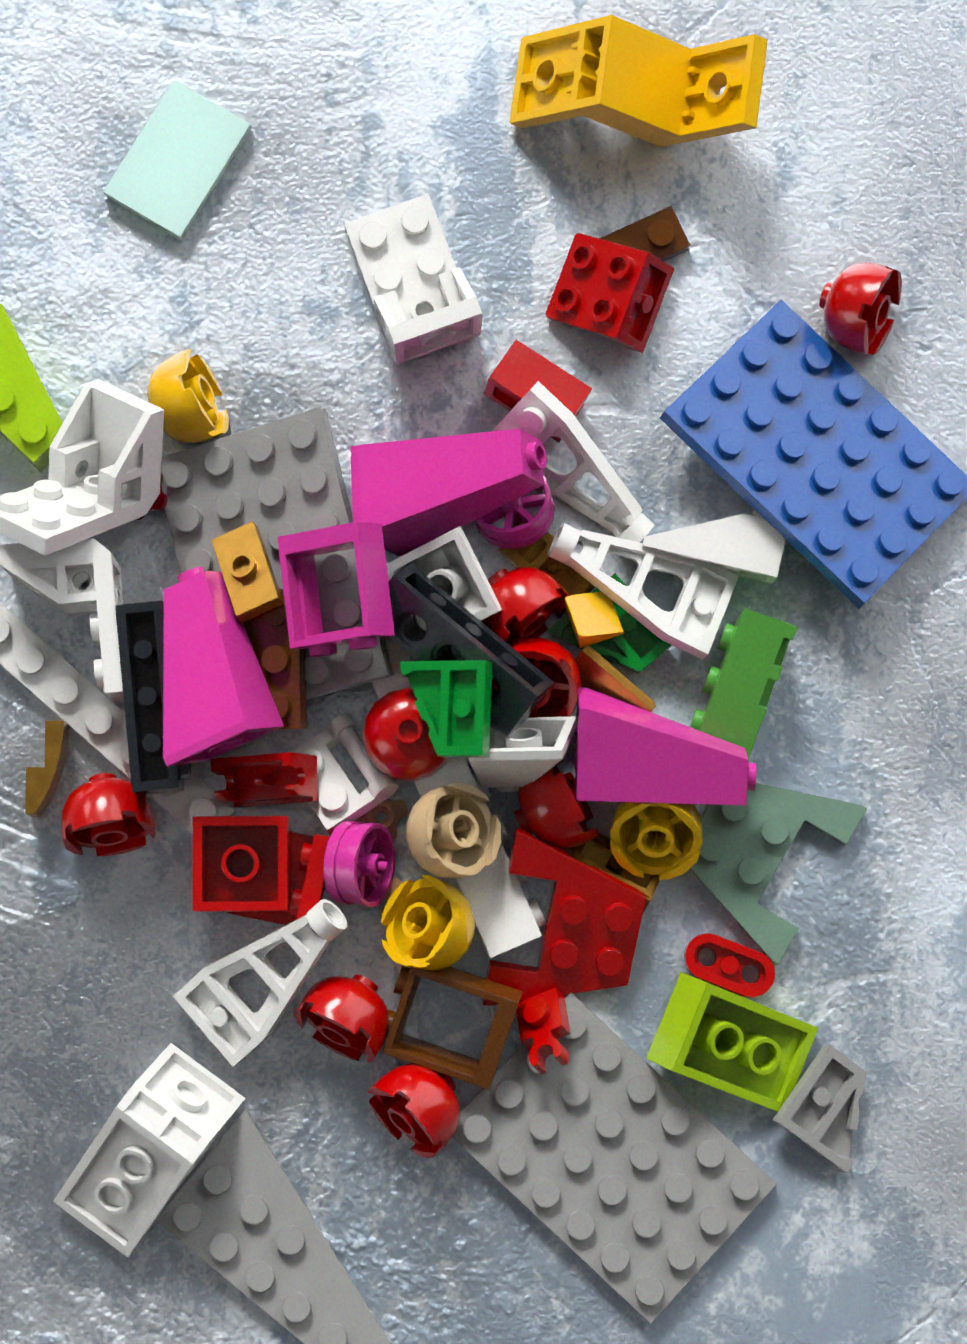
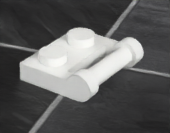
M349 714L336 717L329 723L327 729L292 751L294 753L317 755L318 802H310L309 804L330 836L340 823L355 821L391 797L398 789L395 780L379 771L367 756L365 745L355 732L357 725ZM340 743L369 783L368 788L361 793L357 792L330 752L331 749Z

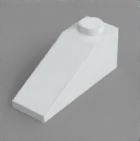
M753 510L752 515L740 514L645 536L642 546L687 559L712 563L740 577L773 584L778 576L786 539L756 510Z

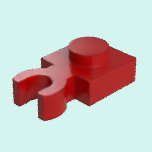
M555 987L520 1001L516 1010L520 1040L529 1050L530 1064L541 1075L546 1073L545 1060L551 1054L554 1055V1058L562 1066L567 1065L569 1053L559 1042V1038L571 1034L564 995Z

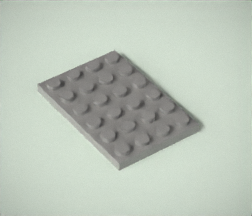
M322 407L162 457L161 473L163 474L161 486L163 493L168 497L165 511L181 573L200 566L203 567L204 571H221L211 540L253 521L260 530L278 588L283 589L277 537L353 522V514L327 412ZM354 548L314 556L323 633L363 626ZM384 638L377 639L378 647L349 650V644L337 646L338 654L323 657H309V649H306L305 681L307 700L392 676L393 672Z
M570 992L565 997L571 1034L559 1038V1042L569 1053L568 1064L562 1066L554 1058V1055L551 1054L545 1060L546 1073L541 1075L530 1064L529 1050L522 1044L495 1073L490 1090L482 1087L460 1111V1119L452 1138L651 1324L771 1192L777 1183Z

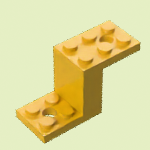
M614 15L521 37L509 123L523 129L584 116L659 147L757 128L768 39L752 34L690 49ZM725 87L724 92L720 95L721 88Z

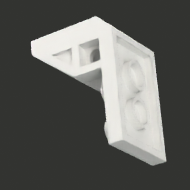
M429 193L344 223L347 237L389 351L396 365L481 335L482 311L477 297L460 267L456 268Z
M99 379L86 383L50 445L48 480H40L31 487L0 496V533L46 556L145 516L160 494L164 409Z
M93 537L46 556L21 543L1 544L0 566L13 579L70 617L90 615L92 641H97V646L101 648V659L94 660L96 687H101L102 693H105L114 703H124L115 605L124 604L121 566L112 553ZM88 581L89 587L80 590L81 585Z
M170 1043L132 1085L116 1106L53 1202L126 1257H129L179 1185L197 1165L246 1098Z

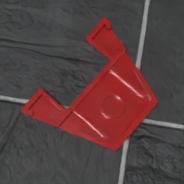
M516 828L508 864L509 873L553 880L555 882L537 967L489 960L486 979L522 991L520 1001L555 987L563 995H567L570 992L574 994L628 986L646 901L644 892L594 866L590 867L569 856L568 852L556 846H550L534 838L531 833L524 829ZM482 998L483 1005L493 1006L499 1004Z

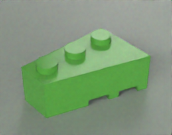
M744 608L734 625L726 623L717 649L725 651L719 668L710 667L702 692L710 694L704 711L695 710L689 727L744 747L749 759L767 711V704L775 681H778L783 667L781 664L789 641L794 639L798 627Z

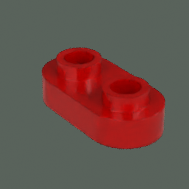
M705 933L694 937L687 944L684 951L685 966L694 977L744 997L763 995L771 988L775 979L774 966L765 954L715 934ZM703 948H709L715 954V961L710 966L702 965L698 959L699 952ZM747 965L754 966L758 971V978L753 983H747L742 978V970Z

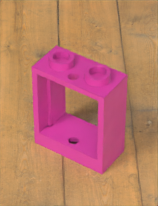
M356 521L277 537L290 649H309V657H323L338 654L337 646L349 644V650L371 649L378 647L377 639L395 636L382 524ZM354 548L363 626L323 633L314 556Z

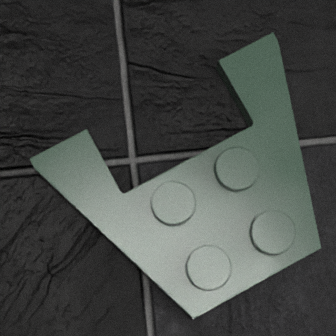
M756 783L755 791H747L746 805H708L701 817L703 843L700 848V855L697 862L689 870L711 895L722 904L737 921L742 930L752 938L771 962L778 965L799 928L758 904L759 899L803 822L841 844L847 845L867 808L859 804Z

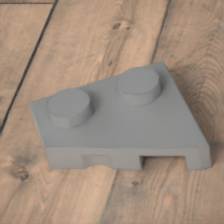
M824 1044L773 1118V1121L839 1170L848 1174L853 1159L849 1158L853 1130L858 1131L860 1118L858 1103L864 1093L867 1072L833 1046Z

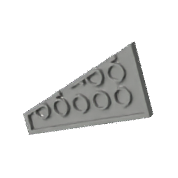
M245 1109L155 1221L303 1344H392Z

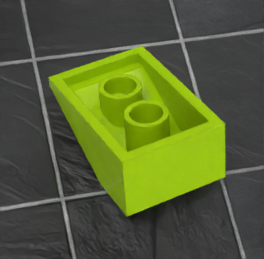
M680 972L646 1059L673 1072L778 1112L797 1084L818 1027Z

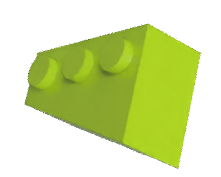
M1 303L0 434L41 473L49 465L50 445L63 421L9 314Z

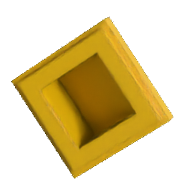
M584 593L564 598L565 609L580 648L624 634L614 604L604 593Z

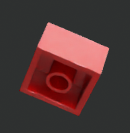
M193 816L192 911L289 912L290 818L288 816Z

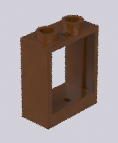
M402 966L393 993L401 995L397 1011L388 1009L389 1028L383 1053L490 1090L522 991L450 966L440 971ZM421 977L499 1003L480 1060L403 1034Z

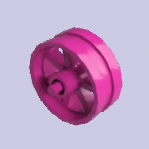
M543 475L544 485L538 487L544 494L526 497L523 495L474 520L479 534L488 543L506 549H519L534 544L544 536L554 520L555 505L546 477ZM542 506L535 517L525 510L526 508ZM504 517V528H497L491 525ZM522 521H524V522L526 523V524L517 526V525H519Z
M345 821L334 829L328 840L324 855L323 874L326 889L331 899L338 904H357L363 907L378 906L385 899L392 884L396 857L393 838L385 826L378 823L363 824L357 821Z

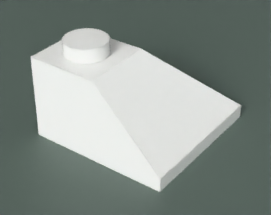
M461 526L386 564L389 581L393 575L413 564L480 621L502 610ZM416 615V622L419 627L427 631L425 622Z
M577 716L527 718L521 726L508 736L501 731L490 728L489 758H469V762L482 788L496 787L500 792L518 791L519 787L536 781L563 759L577 727Z

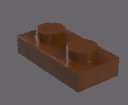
M672 206L599 238L649 252L662 261H667L690 250L691 247Z

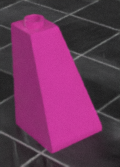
M511 429L351 446L353 522L382 524L385 550L397 556H403L459 526L463 527L544 485L543 469L547 464V455L542 440L522 429Z
M202 566L179 574L177 576L179 583L164 589L163 759L166 766L206 762L284 727L245 627L235 615L222 572L204 571Z
M581 687L577 701L575 748L576 801L746 805L747 791H755L756 763H748V756L744 747L592 689Z

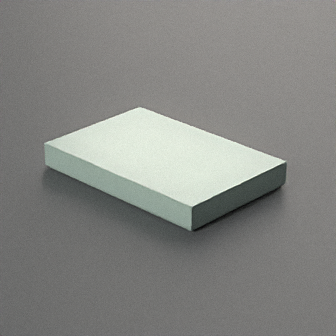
M173 79L104 189V196L182 241L250 132L251 124Z

